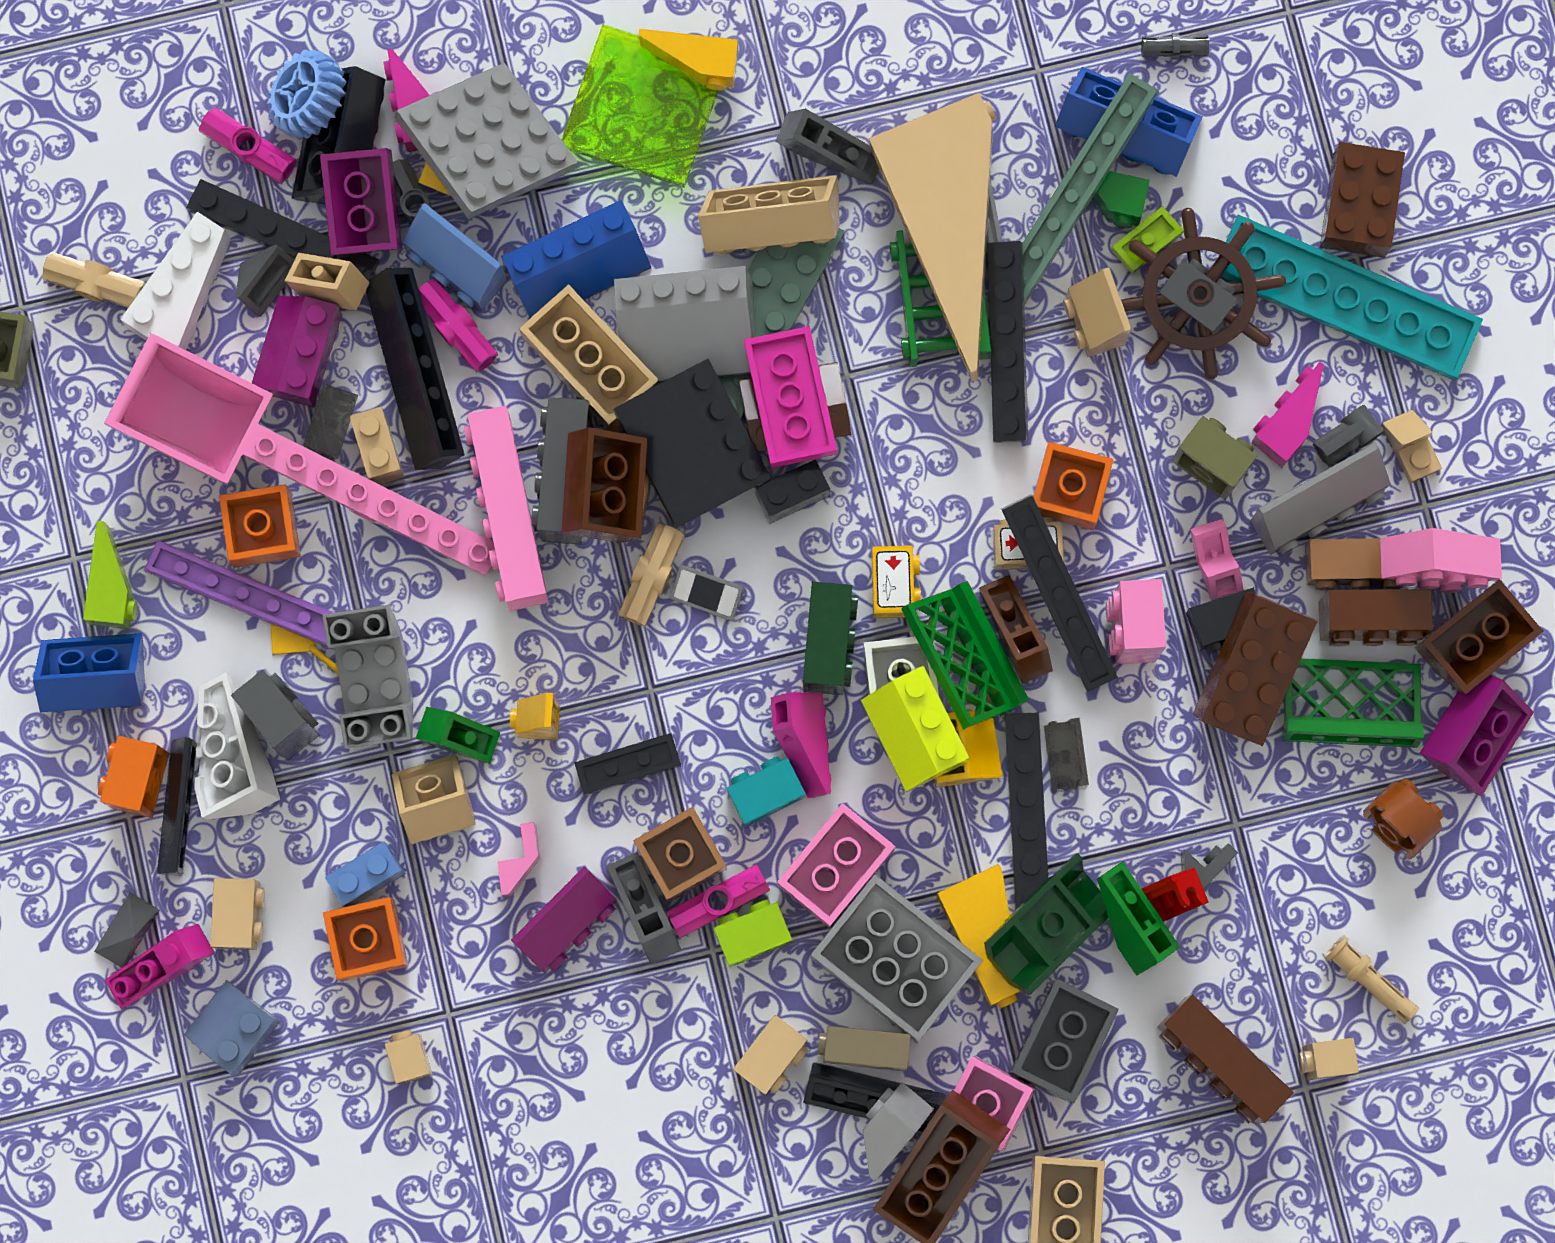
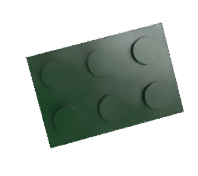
M812 581L803 692L843 695V688L850 687L853 662L846 661V654H853L856 628H849V620L856 621L858 595L852 594L853 585Z

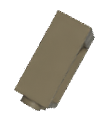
M827 1026V1032L819 1034L817 1055H824L823 1063L906 1071L908 1068L911 1034Z

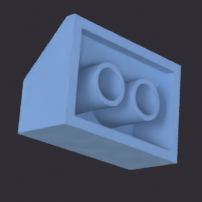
M426 203L420 207L403 240V245L407 251L405 256L417 267L421 268L424 265L433 272L430 276L433 279L435 278L443 288L450 285L458 292L456 297L468 308L471 309L475 305L482 311L507 282L502 264Z

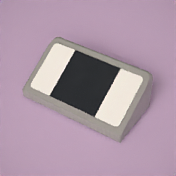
M680 564L669 599L733 622L744 587Z

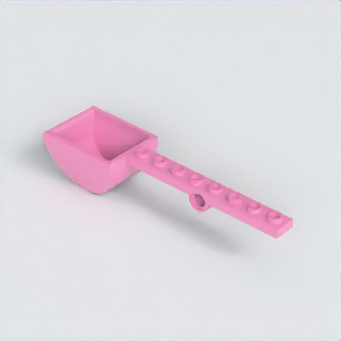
M150 333L104 422L105 425L225 485H228L243 455L349 508L351 512L370 522L381 524L486 576L491 566L489 551L495 550L493 541L259 425L273 396L272 393Z

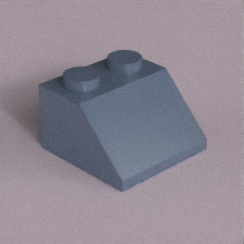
M226 980L184 1035L206 1056L228 1073L239 1076L281 1021Z

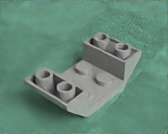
M391 605L322 615L327 646L335 650L345 713L339 715L345 749L412 739L413 696L403 636Z

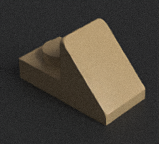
M1413 410L1381 424L1410 484L1442 469L1428 439L1432 431Z

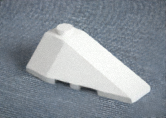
M227 672L199 686L197 725L201 728L200 747H196V758L199 759V777H195L194 790L201 816L205 820L253 814L280 800L273 771L253 725L231 697V694L237 689L231 675Z

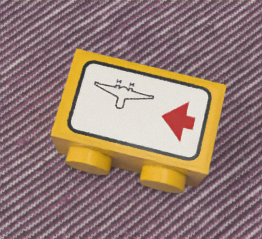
M913 546L872 547L873 619L906 618L901 608L921 600L920 588H914V575H920L919 555H913Z

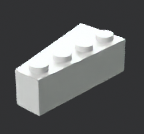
M199 212L194 215L120 319L130 331L147 341L150 333L184 350L187 349L189 341L193 338L197 328L196 323L202 308H205L209 298L208 293L213 280L217 277L231 241L225 229Z

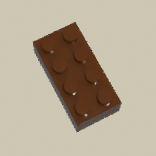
M1246 591L1193 715L1206 724L1263 746L1318 621L1308 615Z
M1193 994L1185 997L1157 1026L1162 1032L1159 1038L1171 1050L1174 1051L1175 1048H1179L1187 1056L1183 1060L1185 1064L1197 1075L1204 1073L1211 1080L1209 1087L1222 1099L1225 1097L1227 1099L1230 1098L1237 1105L1233 1110L1248 1124L1250 1122L1256 1124L1266 1123L1294 1093Z
M952 1090L936 1111L873 1210L920 1243H936L1011 1129Z

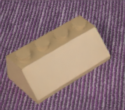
M837 175L709 190L698 215L705 252H716L718 255H725L737 249L748 248L750 251H759L772 245L792 247L806 241L820 244L836 238L840 226Z
M569 284L519 328L522 339L579 399L589 400L592 413L609 431L613 432L620 426L612 410L613 408L655 387L659 382L656 376Z

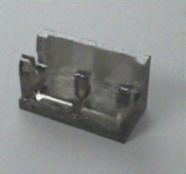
M323 384L303 447L329 460L338 459L358 394Z
M1072 718L1066 722L1059 723L1057 721L1049 722L1043 728L1052 793L1086 789L1089 782L1080 718Z

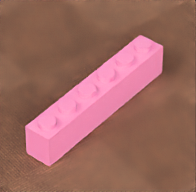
M507 405L467 414L469 425L464 426V433L467 445H474L476 456L470 457L474 477L480 476L482 487L476 488L480 508H487L488 518L483 519V526L486 538H493L495 550H490L489 555L493 571L499 569L501 581L495 582L499 601H506L509 611L549 603Z

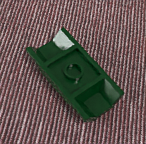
M1079 853L1074 854L1053 876H1050L984 942L987 959L1008 984L1027 995H1031L1108 919L1101 891L1085 873L1083 860Z

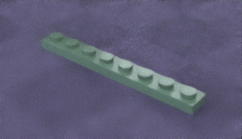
M1131 73L1123 82L1023 241L1024 306L1159 94L1158 89Z

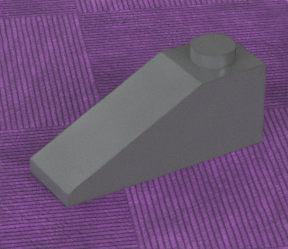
M806 108L787 113L775 142L806 159L868 184H873L879 167L872 154L870 145Z
M638 852L607 865V869L650 964L681 951L682 949Z

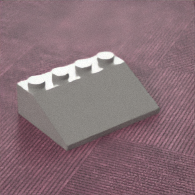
M746 266L614 279L618 336L659 380L658 383H662L706 359L710 360L718 377L751 374L744 339L755 337L752 278Z
M877 875L871 878L810 955L812 960L903 1033L911 1034L910 1038L916 1043L921 1040L983 961Z

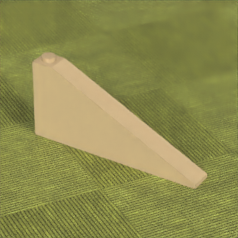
M980 93L869 138L872 154L972 382L978 380L993 142L992 121L996 120L990 102L984 103Z

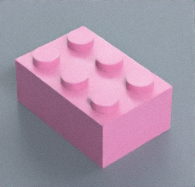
M1437 528L1380 538L1382 579L1395 580L1397 586L1419 584V589H1437L1441 587V592L1454 593L1462 591V586L1465 585L1469 588H1483L1488 586V581L1502 579L1499 538Z
M1162 580L1120 581L1115 591H1112V597H1109V602H1106L1105 607L1106 621L1112 622L1113 625L1111 635L1108 636L1109 656L1115 655V664L1156 662L1166 648Z
M842 803L778 880L777 886L830 929L893 853L896 846Z

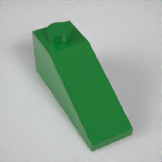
M1123 861L1097 878L1117 948L1136 976L1181 948Z

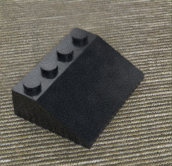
M709 359L690 367L612 409L625 434L647 438L645 472L675 529L771 478Z

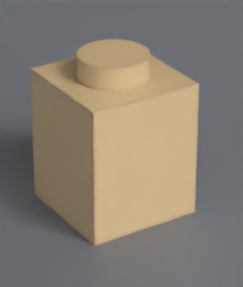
M411 1030L391 1035L392 1042L386 1043L385 1048L396 1084L401 1085L433 1075L420 1034L412 1035Z

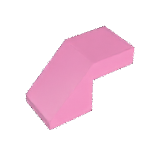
M1220 519L1190 529L1195 556L1210 600H1216L1244 591L1240 567L1231 553L1227 527L1224 521Z
M534 822L520 824L524 858L497 861L501 895L504 898L512 897L541 859L537 827Z

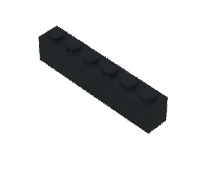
M386 268L368 280L370 282L366 289L368 302L415 470L441 469L465 455L413 268Z

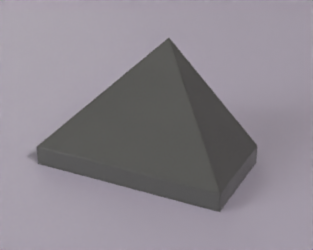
M275 244L240 263L235 297L261 317L285 286V279L295 260Z
M129 893L94 952L121 968L128 964L160 910L134 894Z

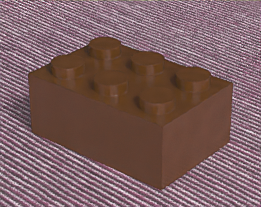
M1345 142L1338 143L1332 158L1319 248L1381 258L1386 257L1392 247L1405 152Z
M590 427L568 433L561 534L616 543L641 539L647 438Z
M1431 589L1328 590L1318 601L1320 641H1329V646L1350 645L1349 641H1363V646L1383 645L1385 640H1396L1398 646L1417 645V640H1422L1433 630Z

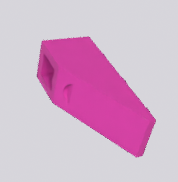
M387 49L389 61H383L386 79L387 81L393 80L395 90L394 92H389L392 111L396 112L403 107L430 96L395 51ZM395 123L398 143L404 142L407 152L418 151L401 126Z
M1321 362L1314 369L1307 366L1295 380L1299 384L1292 394L1286 390L1274 404L1278 409L1271 418L1265 415L1253 428V431L1257 434L1251 443L1281 468L1302 446L1309 435L1324 366Z
M788 692L771 697L773 732L798 777L807 798L831 794V774L828 761L829 743L826 736V708L823 693Z
M192 925L174 931L105 979V982L120 1009H124L193 969L215 952L210 947V943L200 925Z

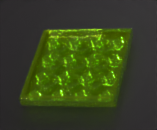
M602 24L561 140L572 152L685 188L719 91L709 89L706 85L698 83L640 46L638 35Z

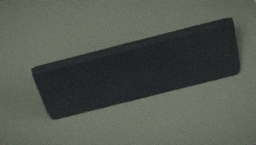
M188 737L174 739L171 742L157 873L162 875L181 876L184 870L197 747L196 741Z
M814 1062L812 1063L803 1103L869 1119L866 1114L888 1087L895 1091L901 1083ZM905 1084L934 1108L917 1130L924 1132L945 1100L946 1095Z

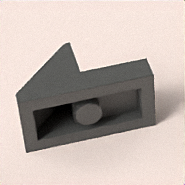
M1229 843L1222 849L1216 845L1203 859L1207 864L1204 867L1184 849L1181 852V870L1185 871L1195 867L1203 889H1205L1238 852Z

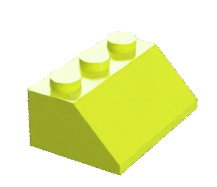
M924 666L890 681L861 700L905 792L968 762L969 756Z

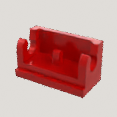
M1195 867L1141 888L1163 922L1209 903Z

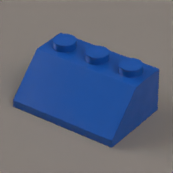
M142 633L41 640L33 676L40 713L141 706L145 688Z

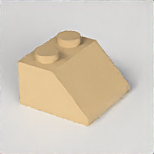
M1104 268L1068 288L1066 299L1063 300V306L1068 319L1074 318L1077 330L1074 331V337L1080 350L1085 349L1087 357L1124 346L1131 327L1110 268Z
M456 754L392 773L399 815L410 844L428 841L434 837L476 825L472 804Z

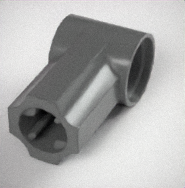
M408 158L398 159L393 162L397 202L405 220L411 225L417 213L409 212L412 205L426 203L431 208L432 205L421 184L418 183L419 180Z
M1365 405L1358 407L1340 421V425L1321 436L1312 444L1316 454L1328 467L1341 460L1359 447L1361 449L1384 432Z

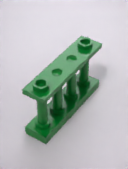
M903 230L896 231L895 242H890V255L892 262H898L906 330V338H901L903 358L909 357L910 367H917V353L957 349L952 336L916 340L914 321L944 317L939 305L912 308L910 289L930 287L925 274L908 276L906 257L917 255L912 243L904 244ZM984 291L979 360L989 359L991 353Z

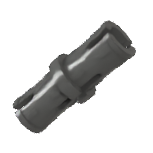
M1172 33L1171 36L1164 37L1142 36V57L1164 56L1171 57V59H1179V56H1208L1209 36H1179V33Z

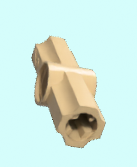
M51 252L46 257L43 265L42 279L44 281L72 289L76 294L92 301L103 302L105 300L127 308L130 307L146 284L139 279L115 273L113 269L91 260L82 262Z
M657 524L645 554L640 556L630 581L632 585L624 599L622 608H620L619 617L636 625L646 627L659 594L662 595L668 585L673 571L671 566L683 542L684 533L666 524Z

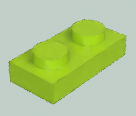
M1162 206L1115 243L1111 251L1129 272L1133 274L1145 265L1146 262L1129 250V243L1132 240L1140 241L1158 254L1181 236L1184 230Z

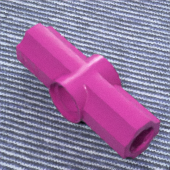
M213 107L203 117L198 129L199 132L236 155L242 163L250 164L279 184L287 181L293 173L297 160L259 136L253 128L245 127L216 107ZM245 141H255V145L251 150H240L241 145Z
M435 278L418 288L424 310L434 322V327L451 347L454 346L469 366L477 373L492 364L498 353L477 329V324L463 306L457 305Z
M756 864L718 885L709 887L705 892L666 913L679 938H682L769 892L770 888ZM717 892L725 894L728 898L727 906L719 911L712 909L708 904L710 896Z

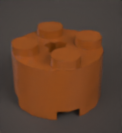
M1404 778L1401 782H1392L1363 810V816L1365 819L1371 817L1376 824L1371 830L1387 847L1395 853L1402 849L1407 852L1405 854L1406 858L1412 859L1442 831L1440 820L1444 817V814L1437 805L1432 802L1427 803L1419 796V790L1415 784Z

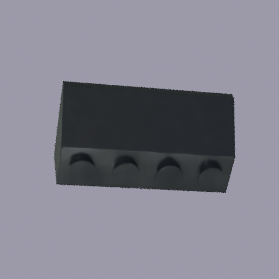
M357 66L341 68L344 71L342 78L347 81L346 85L342 88L346 94L339 102L342 107L336 109V118H331L328 121V128L321 127L318 135L312 134L308 139L303 137L292 199L326 205L320 155L373 149L375 135L378 131L380 108L384 100L385 78Z

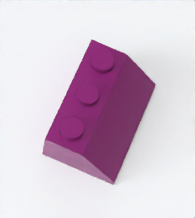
M382 148L320 155L331 255L401 250L402 242L392 150Z
M278 296L252 384L272 393V397L314 408L342 318L338 305L307 296Z
M1489 675L1467 694L1463 695L1461 692H1457L1449 707L1444 711L1434 731L1426 740L1420 754L1435 769L1482 797L1534 712L1504 680Z
M584 866L511 941L544 973L549 969L555 972L568 959L565 953L573 945L579 948L592 935V932L589 930L597 920L604 923L615 912L616 908L613 904L617 899Z

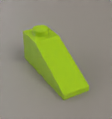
M97 521L83 620L89 625L130 629V621H135L137 616V601H134V595L111 528L104 521Z

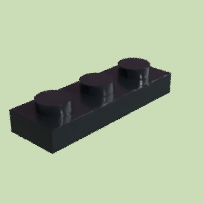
M672 733L574 762L584 796L681 767Z

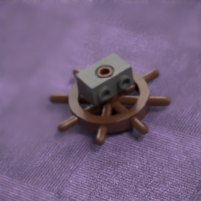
M1185 208L1181 213L1185 239L1171 244L1159 255L1138 240H1132L1129 243V250L1149 264L1150 267L1144 280L1143 296L1121 299L1125 312L1145 309L1150 323L1160 334V337L1145 356V361L1149 365L1156 364L1172 343L1185 349L1201 350L1205 376L1208 379H1215L1218 375L1215 348L1225 345L1240 333H1243L1261 347L1265 348L1270 345L1271 338L1249 321L1255 310L1257 291L1281 288L1285 286L1286 278L1281 274L1255 278L1250 264L1239 252L1255 230L1251 222H1245L1228 244L1216 238L1198 236L1195 212L1192 208ZM1200 250L1220 255L1209 270L1202 265ZM1187 253L1188 262L1183 259L1177 268L1170 264L1176 257ZM1230 263L1237 270L1241 278L1240 281L1225 282L1220 278ZM1162 274L1168 278V281L1160 292L1156 294L1158 280ZM1243 294L1242 305L1239 313L1231 309L1238 300L1233 295ZM1175 304L1180 310L1168 324L1158 307ZM1191 316L1197 320L1199 337L1180 333ZM1223 319L1230 324L1224 330L1214 335L1212 334Z

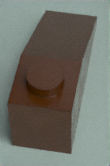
M1010 575L979 587L984 603L1021 683L1023 684L1052 672L1053 668L1048 647Z

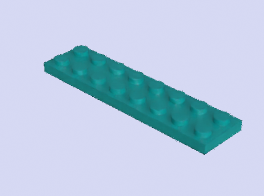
M1239 214L1237 215L1226 243L1229 244L1245 222H1251L1255 230L1239 252L1250 264L1255 278L1278 274L1286 278L1285 286L1257 291L1258 297L1456 381L1483 321L1482 318ZM1231 263L1220 277L1225 282L1241 280L1237 270Z

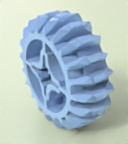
M304 49L301 54L294 53L291 61L285 60L282 70H277L278 76L276 80L271 81L273 88L267 93L271 99L266 107L270 110L268 117L273 120V125L277 126L279 130L291 137H304L308 139L312 134L318 135L321 127L328 128V121L331 118H336L335 111L337 108L342 107L339 102L346 94L342 88L346 85L347 81L342 78L344 71L334 58L314 49L308 51Z

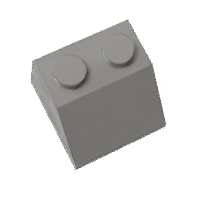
M903 1082L895 1091L888 1087L866 1114L871 1120L863 1129L869 1177L874 1181L914 1136L934 1109Z

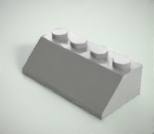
M1376 442L1257 510L1250 522L1270 555L1277 551H1280L1282 555L1290 552L1299 546L1298 539L1307 534L1312 539L1328 529L1326 524L1337 518L1339 522H1342L1356 514L1355 507L1366 502L1368 506H1371L1386 496L1383 491L1391 483Z

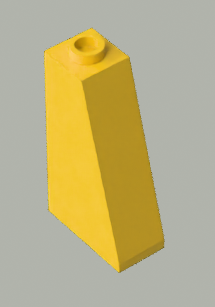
M997 864L937 893L936 897L957 940L983 960L974 971V975L989 1006L998 1004L999 1008L1002 1009L1018 1001L1016 994L1021 991L1008 984L986 956L984 942L1010 916L1003 873L1000 865Z

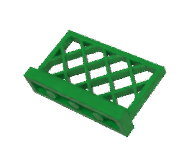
M968 581L960 583L950 590L907 604L901 608L963 730L991 718L1008 714L1029 701ZM940 602L947 615L939 611ZM916 610L929 616L928 625L921 622ZM937 621L948 627L947 636L936 631ZM956 633H957V635H958V637H959V639H960L962 645L959 644V643H957V642H955V635H956ZM934 640L945 646L943 655L936 651L933 645ZM953 651L964 657L962 666L951 660ZM971 662L978 675L970 671ZM949 670L960 676L959 686L952 682ZM968 681L979 687L978 697L967 691ZM987 693L994 706L986 702ZM965 700L976 706L975 715L972 718L964 705Z
M1301 658L1297 668H1306L1314 678L1303 688L1292 679L1284 697L1282 741L1418 748L1424 738V725H1421V664ZM1330 669L1340 670L1348 678L1337 689L1323 677ZM1349 670H1355L1356 672L1352 674ZM1363 671H1373L1382 680L1371 691L1357 679ZM1383 672H1391V673L1386 676ZM1397 673H1412V686L1405 692L1391 680ZM1317 681L1331 693L1320 705L1306 692ZM1351 682L1365 695L1354 706L1340 694ZM1385 684L1399 697L1388 708L1374 695ZM1292 687L1297 691V693L1293 697ZM1411 692H1412V700L1408 697V695H1409ZM1300 696L1314 708L1308 716H1292V704ZM1334 698L1348 710L1341 718H1332L1323 709ZM1368 699L1382 712L1375 720L1365 719L1357 711ZM1403 701L1413 711V721H1400L1391 711ZM1317 713H1319L1322 717H1314V716H1315ZM1351 715H1353L1356 719H1352V718H1348V717L1351 716Z

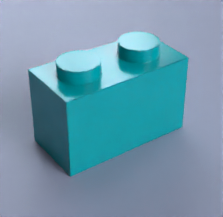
M778 756L760 765L761 771L751 776L747 771L730 780L732 785L727 787V792L745 827L806 798V793L788 758L780 761Z

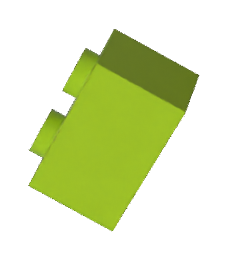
M767 899L750 906L751 913L738 917L737 912L718 919L720 925L714 927L729 968L793 942L777 902L770 905Z

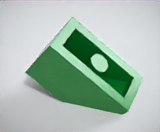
M1109 171L1092 199L1107 220L1113 221L1114 225L1122 228H1131L1132 225L1138 226L1142 218L1150 180Z
M426 707L415 739L437 748L490 764L500 732L451 711Z

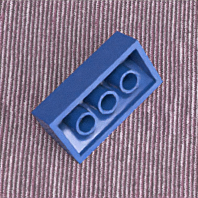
M1081 67L1067 93L1055 127L1062 129L1069 136L1088 140L1123 83ZM1156 97L1121 154L1129 161L1142 162L1153 167L1158 173L1164 175L1171 174L1177 177L1203 116Z
M622 200L501 256L504 267L529 318L535 315L568 284L585 300L613 287L614 279L634 277L651 269V264L636 228Z

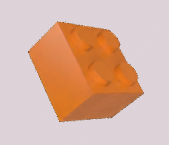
M1048 442L1033 495L1042 517H1052L1056 521L1094 530L1114 459Z
M286 484L219 495L228 561L235 568L301 557L292 492Z
M118 735L116 743L112 742L108 749L107 762L110 763L107 776L103 775L99 782L98 795L101 796L100 802L115 810L153 818L170 753L157 744Z
M391 897L323 912L337 980L344 982L409 967L395 900Z

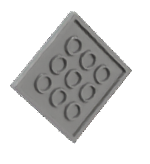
M505 63L396 111L394 117L468 219L573 171L578 164V161Z

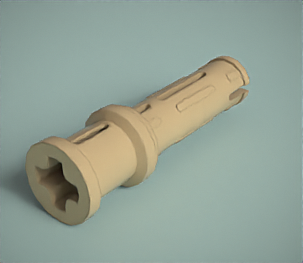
M1345 935L1339 938L1325 954L1324 958L1327 961L1332 960L1347 973L1346 978L1348 980L1358 981L1386 1008L1392 1011L1402 1023L1406 1024L1418 1011L1419 1007L1407 999L1393 984L1371 966L1370 957L1367 955L1362 956L1348 943V938Z

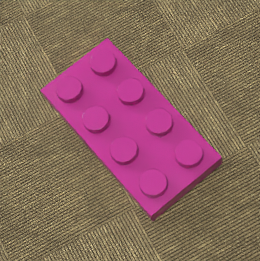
M810 326L744 339L771 468L838 455Z

